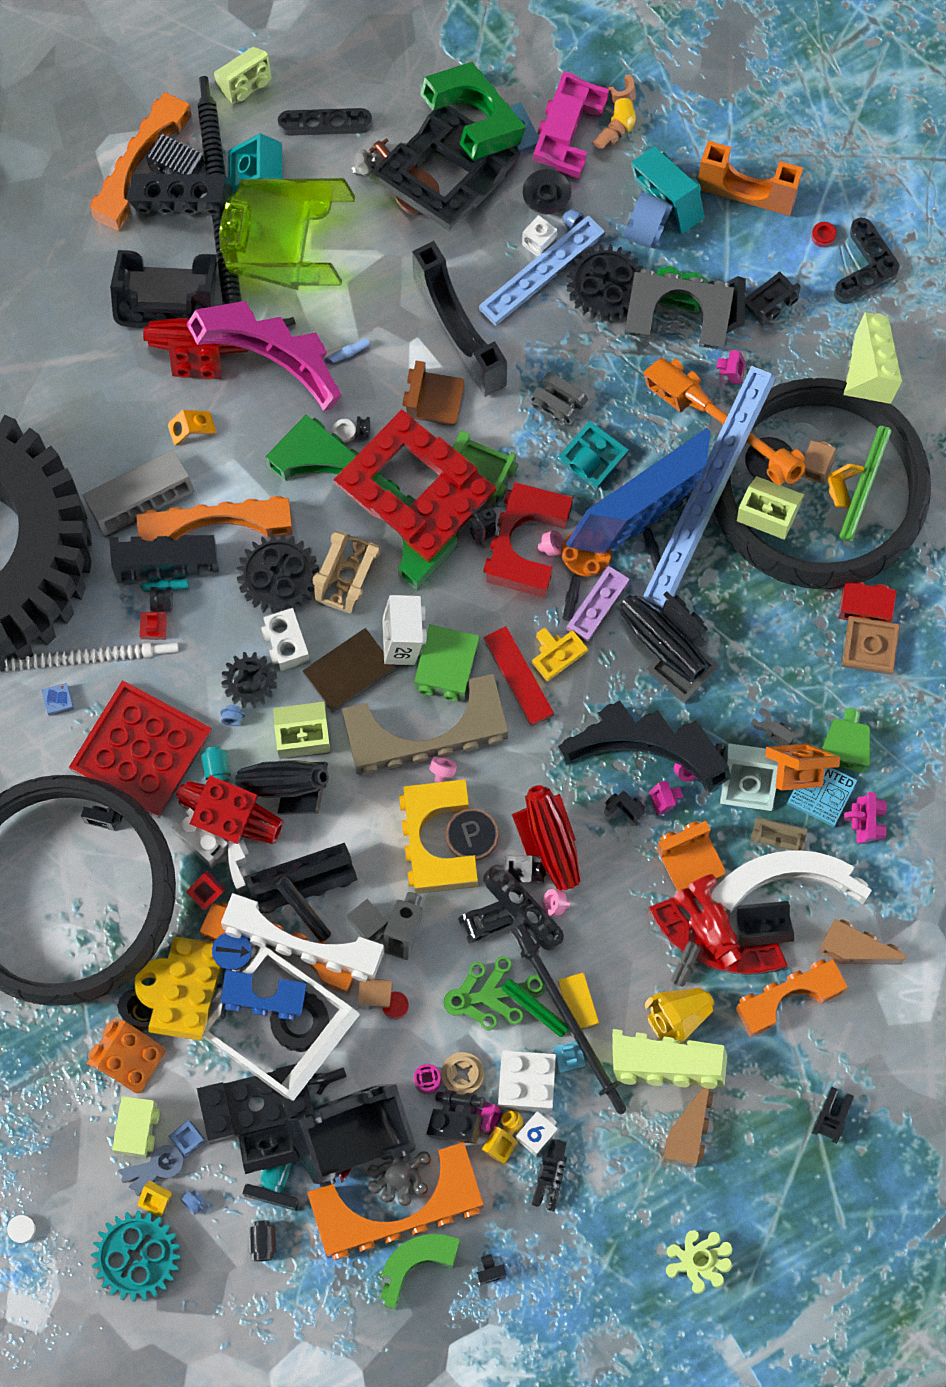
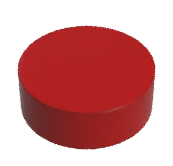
M819 222L812 230V241L819 247H829L835 242L837 230L829 222Z
M391 992L390 1006L388 1008L382 1007L384 1014L391 1019L404 1017L409 1009L407 997L401 992Z

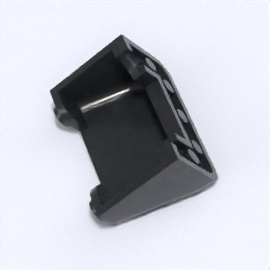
M118 250L110 285L114 321L125 327L144 328V326L149 325L150 321L176 318L190 319L196 309L213 307L217 254H199L193 259L192 269L144 267L143 258L139 253L130 250Z
M379 1084L367 1087L284 1119L286 1129L312 1182L320 1184V1187L336 1183L335 1178L340 1175V1172L384 1155H392L393 1159L400 1158L408 1154V1149L416 1147L396 1084Z

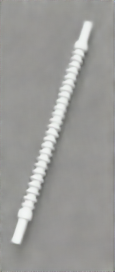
M149 642L143 643L142 646L136 644V647H132L129 644L128 648L122 645L121 648L114 646V649H110L108 646L106 650L100 647L98 651L95 648H92V651L85 649L84 652L78 649L76 653L70 650V653L63 651L62 654L56 651L54 655L48 652L46 656L44 653H41L40 656L34 653L33 657L27 656L24 660L14 656L8 659L5 656L6 668L4 669L5 672H8V669L15 671L16 668L22 671L23 667H27L30 670L32 666L37 669L38 666L45 668V665H49L52 668L53 664L59 667L60 664L67 666V663H71L73 666L75 662L81 665L83 661L89 664V661L96 663L97 660H100L103 663L105 659L111 662V659L118 661V658H122L125 661L126 657L132 660L133 657L140 659V656H144L147 659L152 658L153 655L179 653L178 643L152 645Z

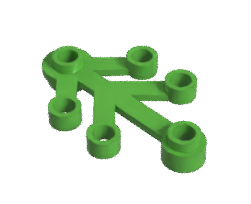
M505 956L499 957L495 962V969L480 992L469 994L477 979H481L485 975V966L481 962L472 963L469 967V974L459 989H452L445 995L443 1001L445 1010L454 1016L465 1014L480 1023L484 1030L491 1031L496 1027V1017L490 1013L483 1014L472 1006L483 1003L507 1018L511 1025L520 1024L523 1019L522 1011L518 1008H510L497 1000L510 996L501 987L495 988L503 975L510 971V959ZM500 961H506L508 967L500 969L498 964ZM476 966L482 968V973L479 975H475L472 972V969ZM531 975L525 982L518 983L519 986L534 998L540 997L545 991V987L538 975ZM532 981H538L540 983V987L538 989H532L530 987V983ZM456 997L462 1000L459 1006L452 1004V1000ZM512 1012L519 1014L520 1018L517 1021L510 1019L509 1016ZM491 1018L494 1021L493 1025L485 1026L483 1023L484 1019Z

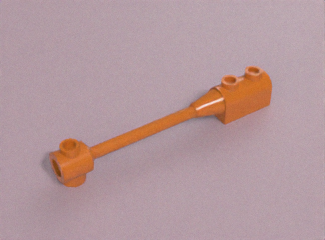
M664 358L658 359L643 372L647 388L680 413L690 405L705 413L707 412L724 425L728 415L713 405V402L699 385L701 380L695 372L691 371L687 375L682 372L684 367L677 359H673L671 362ZM750 432L746 442L770 460L767 474L775 484L780 486L785 481L788 484H793L800 479L805 470V457L798 449H794L790 453L782 448L776 452Z

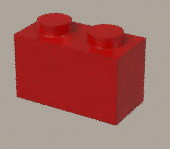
M863 582L846 583L842 589L838 619L848 620L849 616L891 623L896 590L890 589L886 585L868 586Z

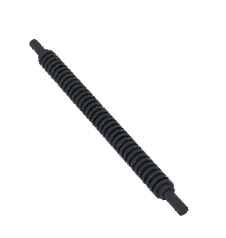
M201 76L199 77L201 98L197 107L206 175H226L217 104L210 95L208 77ZM230 208L229 212H220L218 215L211 214L223 305L242 301Z

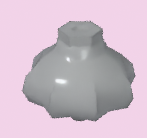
M361 149L355 157V164L352 166L353 173L370 179L371 171L377 166V158H373L371 153Z

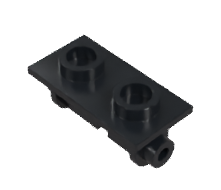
M472 508L471 519H469L471 528L469 530L474 541H479L484 548L485 540L496 533V513L492 509H485L476 513L475 509Z

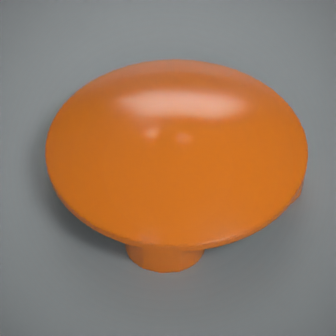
M570 533L565 538L561 548L562 559L568 569L577 575L585 577L596 576L602 573L611 561V549L601 554L569 548L566 542L572 534Z

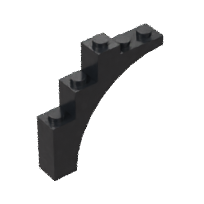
M620 700L614 704L606 705L602 711L598 712L599 723L588 726L580 734L569 737L562 744L558 745L561 758L566 766L585 757L603 752L627 750L647 752L681 765L697 777L708 791L731 779L729 766L697 720L690 724L682 725L673 733L658 710L652 714L644 715L635 723Z

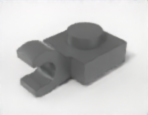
M761 708L759 714L765 718V721L758 722L756 719H753L751 725L755 729L765 732L766 736L777 744L791 745L795 738V734L792 733L793 730L785 723L772 722L769 711Z

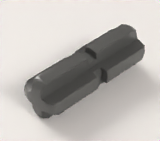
M691 941L687 943L680 959L681 963H678L671 982L681 987L686 984L692 970L691 965H694L701 950L699 944Z

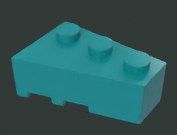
M654 146L631 162L634 179L645 192L673 205L669 216L672 215L678 222L677 229L681 234L705 219L700 195V184L696 179L688 177L680 165L676 166L665 152L661 153Z

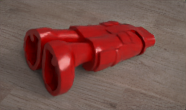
M709 874L688 885L689 888L677 892L673 899L678 906H683L691 915L689 923L696 932V935L702 939L705 947L715 956L716 960H721L725 969H728L743 958L738 951L740 945L737 944L735 933L729 923L728 914H726L723 905L718 902L714 903L711 897L710 890L716 885L717 879L714 874ZM696 899L699 900L702 907L704 908L702 912L699 906L697 905Z

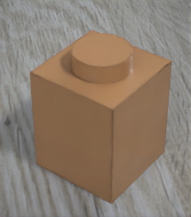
M811 440L805 454V470L801 477L825 485L827 475L830 474L836 459L835 448L827 442Z

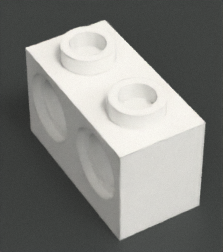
M293 608L263 617L265 626L261 627L265 642L271 641L273 649L269 650L273 665L278 664L280 671H284L310 662ZM278 625L287 627L282 633L274 631V628ZM286 648L295 650L291 656L281 654Z

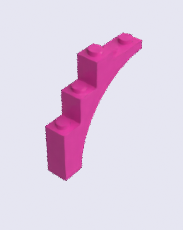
M246 301L196 309L187 323L197 345L213 343L234 345L259 353L286 368L312 393L323 411L331 410L342 396L327 366L323 362L327 351L317 333L292 337L282 317L256 321L254 313L250 310Z

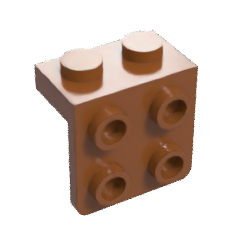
M416 360L414 369H409L407 383L411 384L409 392L405 391L403 397V406L406 407L407 414L417 420L455 425L458 419L464 380L458 377L426 372V362Z

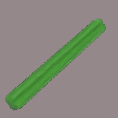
M878 427L864 466V471L861 474L839 535L842 540L851 542L854 538L892 432L889 427Z

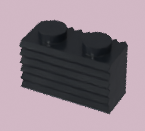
M163 133L159 135L146 156L149 169L155 174H199L205 164L201 152L181 144L171 137L165 136Z

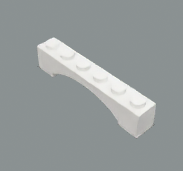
M233 893L221 921L222 928L226 930L225 933L231 937L240 938L244 936L250 938V942L257 946L265 947L267 944L276 947L275 950L283 955L290 956L293 953L301 956V960L304 962L325 964L326 968L336 973H341L342 970L352 974V978L362 982H366L367 979L374 981L384 954V945L359 936L356 942L347 944H319L294 937L269 922L259 912L258 902Z

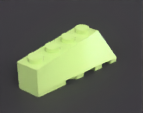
M865 312L854 335L851 351L852 357L849 361L850 368L846 378L847 384L844 389V395L891 404L900 387L902 378L889 317L879 313Z
M613 1029V1070L617 1081L627 1085L641 1082L652 1086L674 1084L678 1087L701 1085L707 1089H714L717 1086L724 1087L727 1066V1054L724 1045L691 1040L687 1041L686 1045L671 1037H663L662 1040L657 1041L647 1038V1034L636 1032L635 1037L622 1035L623 1030Z

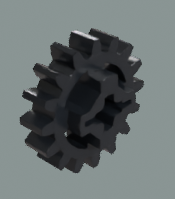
M243 652L242 659H239L236 655L233 656L235 663L227 662L226 668L229 671H222V678L226 679L221 682L222 688H228L225 691L226 697L233 695L232 703L236 704L238 701H241L242 708H245L247 703H251L252 707L256 708L257 701H260L263 705L266 704L264 697L272 698L273 692L270 689H277V682L273 681L277 679V673L271 672L274 669L273 663L266 665V656L261 657L259 660L257 652H254L252 657H248L247 653ZM238 671V677L232 683L233 676ZM249 677L251 680L253 679L254 681L252 683H249V681H245V678ZM265 677H267L266 684L263 687V689H261V682L265 680Z

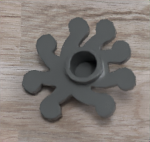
M415 1147L407 1150V1155L393 1159L392 1155L381 1156L380 1158L383 1160L391 1158L392 1161H387L379 1166L370 1165L368 1167V1174L372 1178H378L385 1173L378 1181L373 1180L368 1183L369 1191L376 1194L387 1185V1190L381 1193L382 1201L386 1203L393 1201L395 1190H400L397 1197L398 1202L402 1206H408L411 1203L409 1195L410 1181L414 1183L416 1194L424 1195L428 1191L427 1184L421 1182L417 1168L421 1164L428 1165L430 1163V1154L422 1151L411 1160L410 1153L415 1150Z

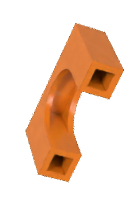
M707 141L698 176L701 191L787 216L791 215L803 167L779 161L774 177L769 179L752 178L738 172L730 164L729 159L732 147Z

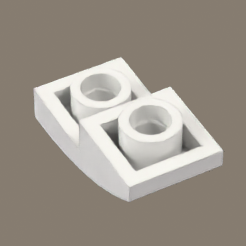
M243 839L238 844L229 841L228 845L229 867L238 895L248 891L245 884L247 883L245 879L247 873L244 867L238 868L247 864L245 855L249 854Z

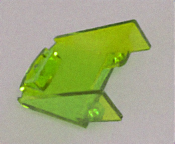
M242 179L238 183L240 187L234 196L230 195L220 223V250L228 270L235 274L298 290L299 286H341L342 279L332 263H314L303 261L309 221L325 218L330 213L332 202H355V195L346 179Z

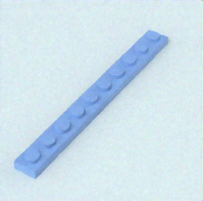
M751 366L707 459V465L701 472L703 477L697 481L644 593L643 599L664 608L667 601L663 594L667 591L672 597L674 596L776 379V376Z

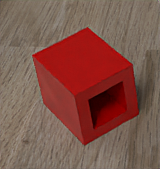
M207 870L186 893L205 910L226 888Z

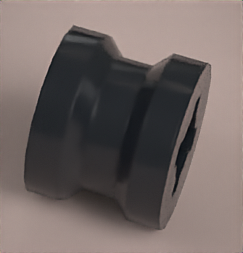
M151 587L150 611L165 610V612H172V587H166L165 589Z

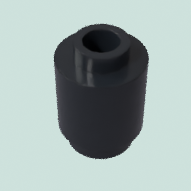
M268 1220L254 1221L253 1226L248 1227L249 1255H252V1261L254 1262L274 1260V1253H277L275 1226L270 1225Z

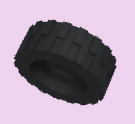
M305 991L302 1009L309 1011L313 1017V1024L308 1032L295 1034L288 1029L286 1020L278 1018V1013H272L270 1016V1027L275 1039L282 1047L284 1046L290 1051H308L330 1021L323 1001L319 1000L315 994L308 993V991Z

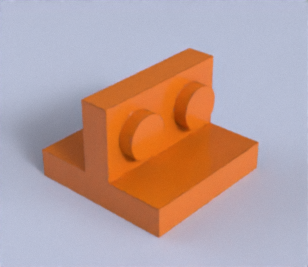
M808 743L766 747L765 757L778 762L775 788L779 790L823 787L825 768L839 767L840 756Z

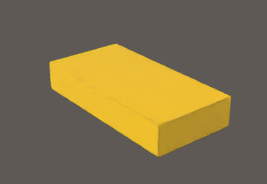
M584 973L559 979L558 984L561 994L581 1030L599 1025Z

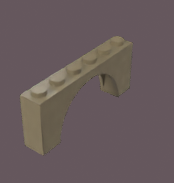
M494 674L468 679L469 701L462 718L448 732L430 740L412 741L390 734L374 719L367 703L342 708L356 773L370 775L376 773L377 769L384 767L396 769L403 766V763L410 761L422 763L427 761L428 757L436 755L448 757L454 754L453 751L464 749L465 752L478 749L479 745L489 743L490 746L502 744L505 739H508V728Z

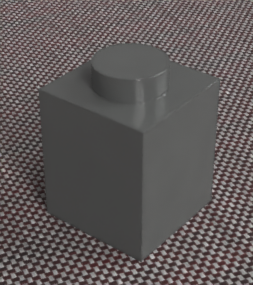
M368 899L347 915L348 922L362 938L370 941L374 940L377 943L384 937L388 922Z

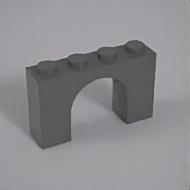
M641 269L640 273L635 272L625 335L650 339L654 311L658 303L666 296L681 293L694 298L702 309L703 323L699 347L724 350L734 288L729 287L727 282L715 281L714 284L704 283L705 280L702 278L690 277L689 281L680 279V276L677 274L666 273L664 277L655 275V271Z

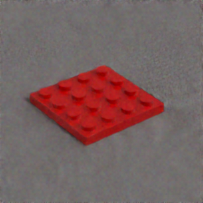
M122 680L69 765V769L80 776L97 779L115 786L139 802L148 813L160 818L211 734L212 728Z

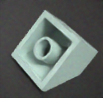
M728 744L726 763L729 766L731 779L722 784L720 804L772 811L776 791L778 762L765 757L766 749Z

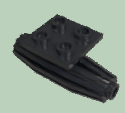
M667 591L663 594L667 601L663 612L639 595L627 596L620 604L622 607L620 613L637 638L665 666L688 682L693 683L702 677L709 664L692 640L701 638L705 643L710 640L706 634L708 628L704 625V621L695 612L690 614L686 603L677 594L673 597Z
M301 760L265 761L238 770L237 775H235V785L258 795V797L280 798L278 814L280 815L319 813L323 788L327 786L326 784L329 780L327 772L328 763L325 761L306 762Z

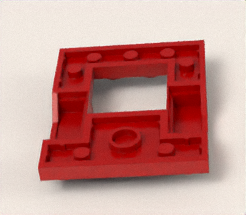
M402 409L333 479L336 486L374 517L384 520L397 531L406 544L428 563L471 518V509L474 508L477 512L496 492V487L477 472L476 466L441 437L436 438ZM403 446L439 475L410 507L389 490L385 491L372 480Z

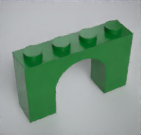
M473 62L425 76L420 95L433 111L456 103H466L476 106L487 115V119L464 127L460 145L472 160L520 145L526 127Z

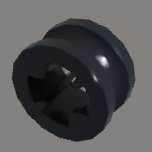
M357 416L356 439H360L361 436H364L366 439L370 438V417L362 419L360 416Z

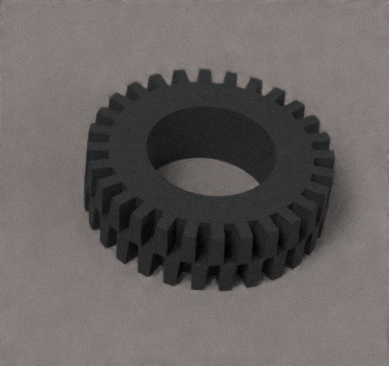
M5 414L0 421V501L16 513L19 528L14 551L9 561L0 571L1 672L5 671L4 668H6L3 657L13 652L17 654L20 660H24L27 656L33 657L30 642L38 637L46 645L51 643L56 638L52 624L56 618L68 624L74 615L70 599L74 597L82 600L86 590L82 572L90 573L92 563L87 547L92 546L91 532L86 521L88 518L68 468H64L59 454L52 446L47 449L45 448L37 432L29 427L23 434L16 419Z

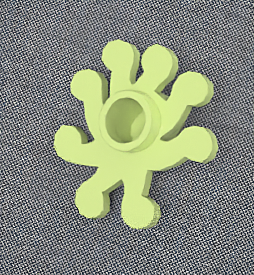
M695 1230L689 1231L685 1238V1251L676 1244L670 1245L666 1251L668 1257H678L682 1262L672 1263L666 1267V1274L669 1278L674 1279L679 1272H687L689 1279L693 1283L692 1290L695 1294H701L705 1291V1284L699 1278V1274L704 1279L711 1281L714 1287H722L724 1278L720 1273H717L718 1269L721 1272H729L732 1268V1263L728 1258L720 1260L718 1257L731 1255L733 1248L730 1243L723 1242L719 1248L709 1249L720 1244L721 1239L717 1232L710 1233L708 1239L701 1241L694 1247V1243H697L699 1240V1233Z

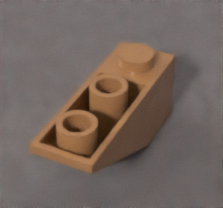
M834 919L818 950L819 953L840 964L901 965L906 958V955L902 953V949L879 942L878 937L867 931L862 933L854 929L855 926L844 919H840V921Z
M702 1087L668 1132L663 1162L693 1168L696 1167L697 1161L702 1162L705 1145H700L702 1134L707 1135L709 1119L704 1118L706 1108H711L713 1092H710L709 1089Z

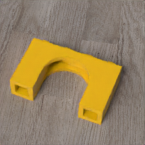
M466 779L403 786L404 795H399L400 811L406 810L407 820H402L403 836H409L410 844L405 846L406 861L412 862V871H407L409 887L414 886L416 894L478 887L475 855L446 859L438 858L428 853L420 841L421 830L431 818L441 814L457 813L469 809Z

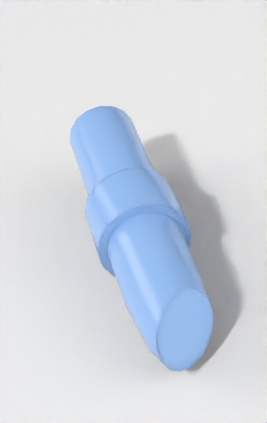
M364 338L352 345L341 348V350L325 358L324 361L330 365L354 356V354L371 345L368 339Z

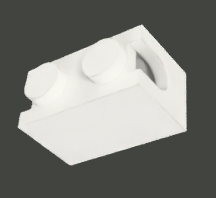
M189 808L185 812L187 816L182 823L178 824L175 822L171 827L174 834L212 869L228 853V843L219 836L190 825L189 823L194 811ZM219 847L220 849L212 856L211 853Z

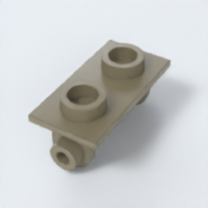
M756 817L750 841L792 851H803L808 829Z

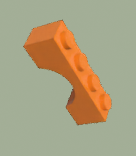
M825 959L817 961L810 966L811 970L803 974L799 970L787 976L788 981L780 985L778 982L771 983L763 988V993L757 996L751 993L739 999L740 1004L737 1005L736 1011L749 1037H754L775 1026L777 1022V1006L784 998L790 995L805 994L823 1004L845 993L848 986L834 960L826 962Z

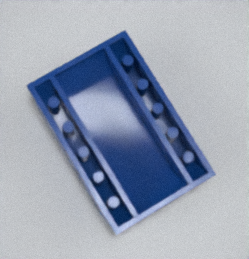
M704 429L589 508L569 537L566 545L569 548L601 554L606 553L610 549L615 552L625 544V540L628 537H637L645 530L644 527L647 524L651 523L653 525L664 517V513L667 510L674 511L684 503L683 500L689 496V491L696 486L695 483L703 477L701 472L707 465L710 439L709 429Z

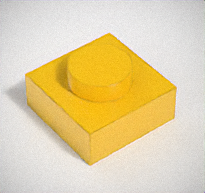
M148 1180L144 1185L137 1206L161 1218L167 1209L172 1192Z

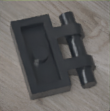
M453 1090L438 1091L435 1095V1100L444 1105L442 1110L433 1109L426 1135L436 1139L476 1144L483 1118L475 1113L477 1107H485L486 1099L478 1097L475 1093L467 1092L463 1095L457 1094ZM457 1105L464 1106L462 1113L455 1112Z

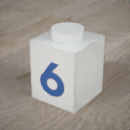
M537 1111L516 1135V1140L537 1157L557 1134L558 1128L555 1127L557 1122L547 1113L541 1115Z

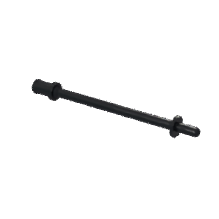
M524 923L518 925L517 927L522 937L515 928L509 932L521 950V957L530 960L603 1089L598 1093L599 1096L606 1094L616 1112L624 1114L626 1106L615 1089L621 1085L620 1082H611L539 956V944L533 941Z

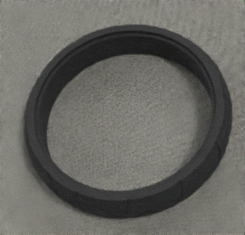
M805 378L772 387L753 428L776 413L807 405L831 406L844 409L866 419L877 428L879 426L889 427L892 431L889 440L898 451L908 478L909 501L906 516L888 540L867 554L840 562L820 563L805 561L776 550L756 535L748 525L737 521L739 509L733 496L730 474L714 509L717 521L724 535L730 541L733 548L753 567L789 585L810 589L843 588L846 583H858L869 580L888 569L908 551L919 535L927 517L931 495L930 467L927 454L923 449V444L908 419L892 404L844 395L846 381L830 378Z
M43 776L26 780L1 792L0 826L22 809L50 799H85L113 809L132 825L146 849L152 873L150 907L141 931L127 951L107 968L87 978L66 983L33 982L16 976L0 964V991L16 999L46 1006L80 1004L100 998L122 987L134 978L155 955L168 931L173 915L176 894L175 869L169 846L158 824L148 811L129 794L113 785L84 776Z

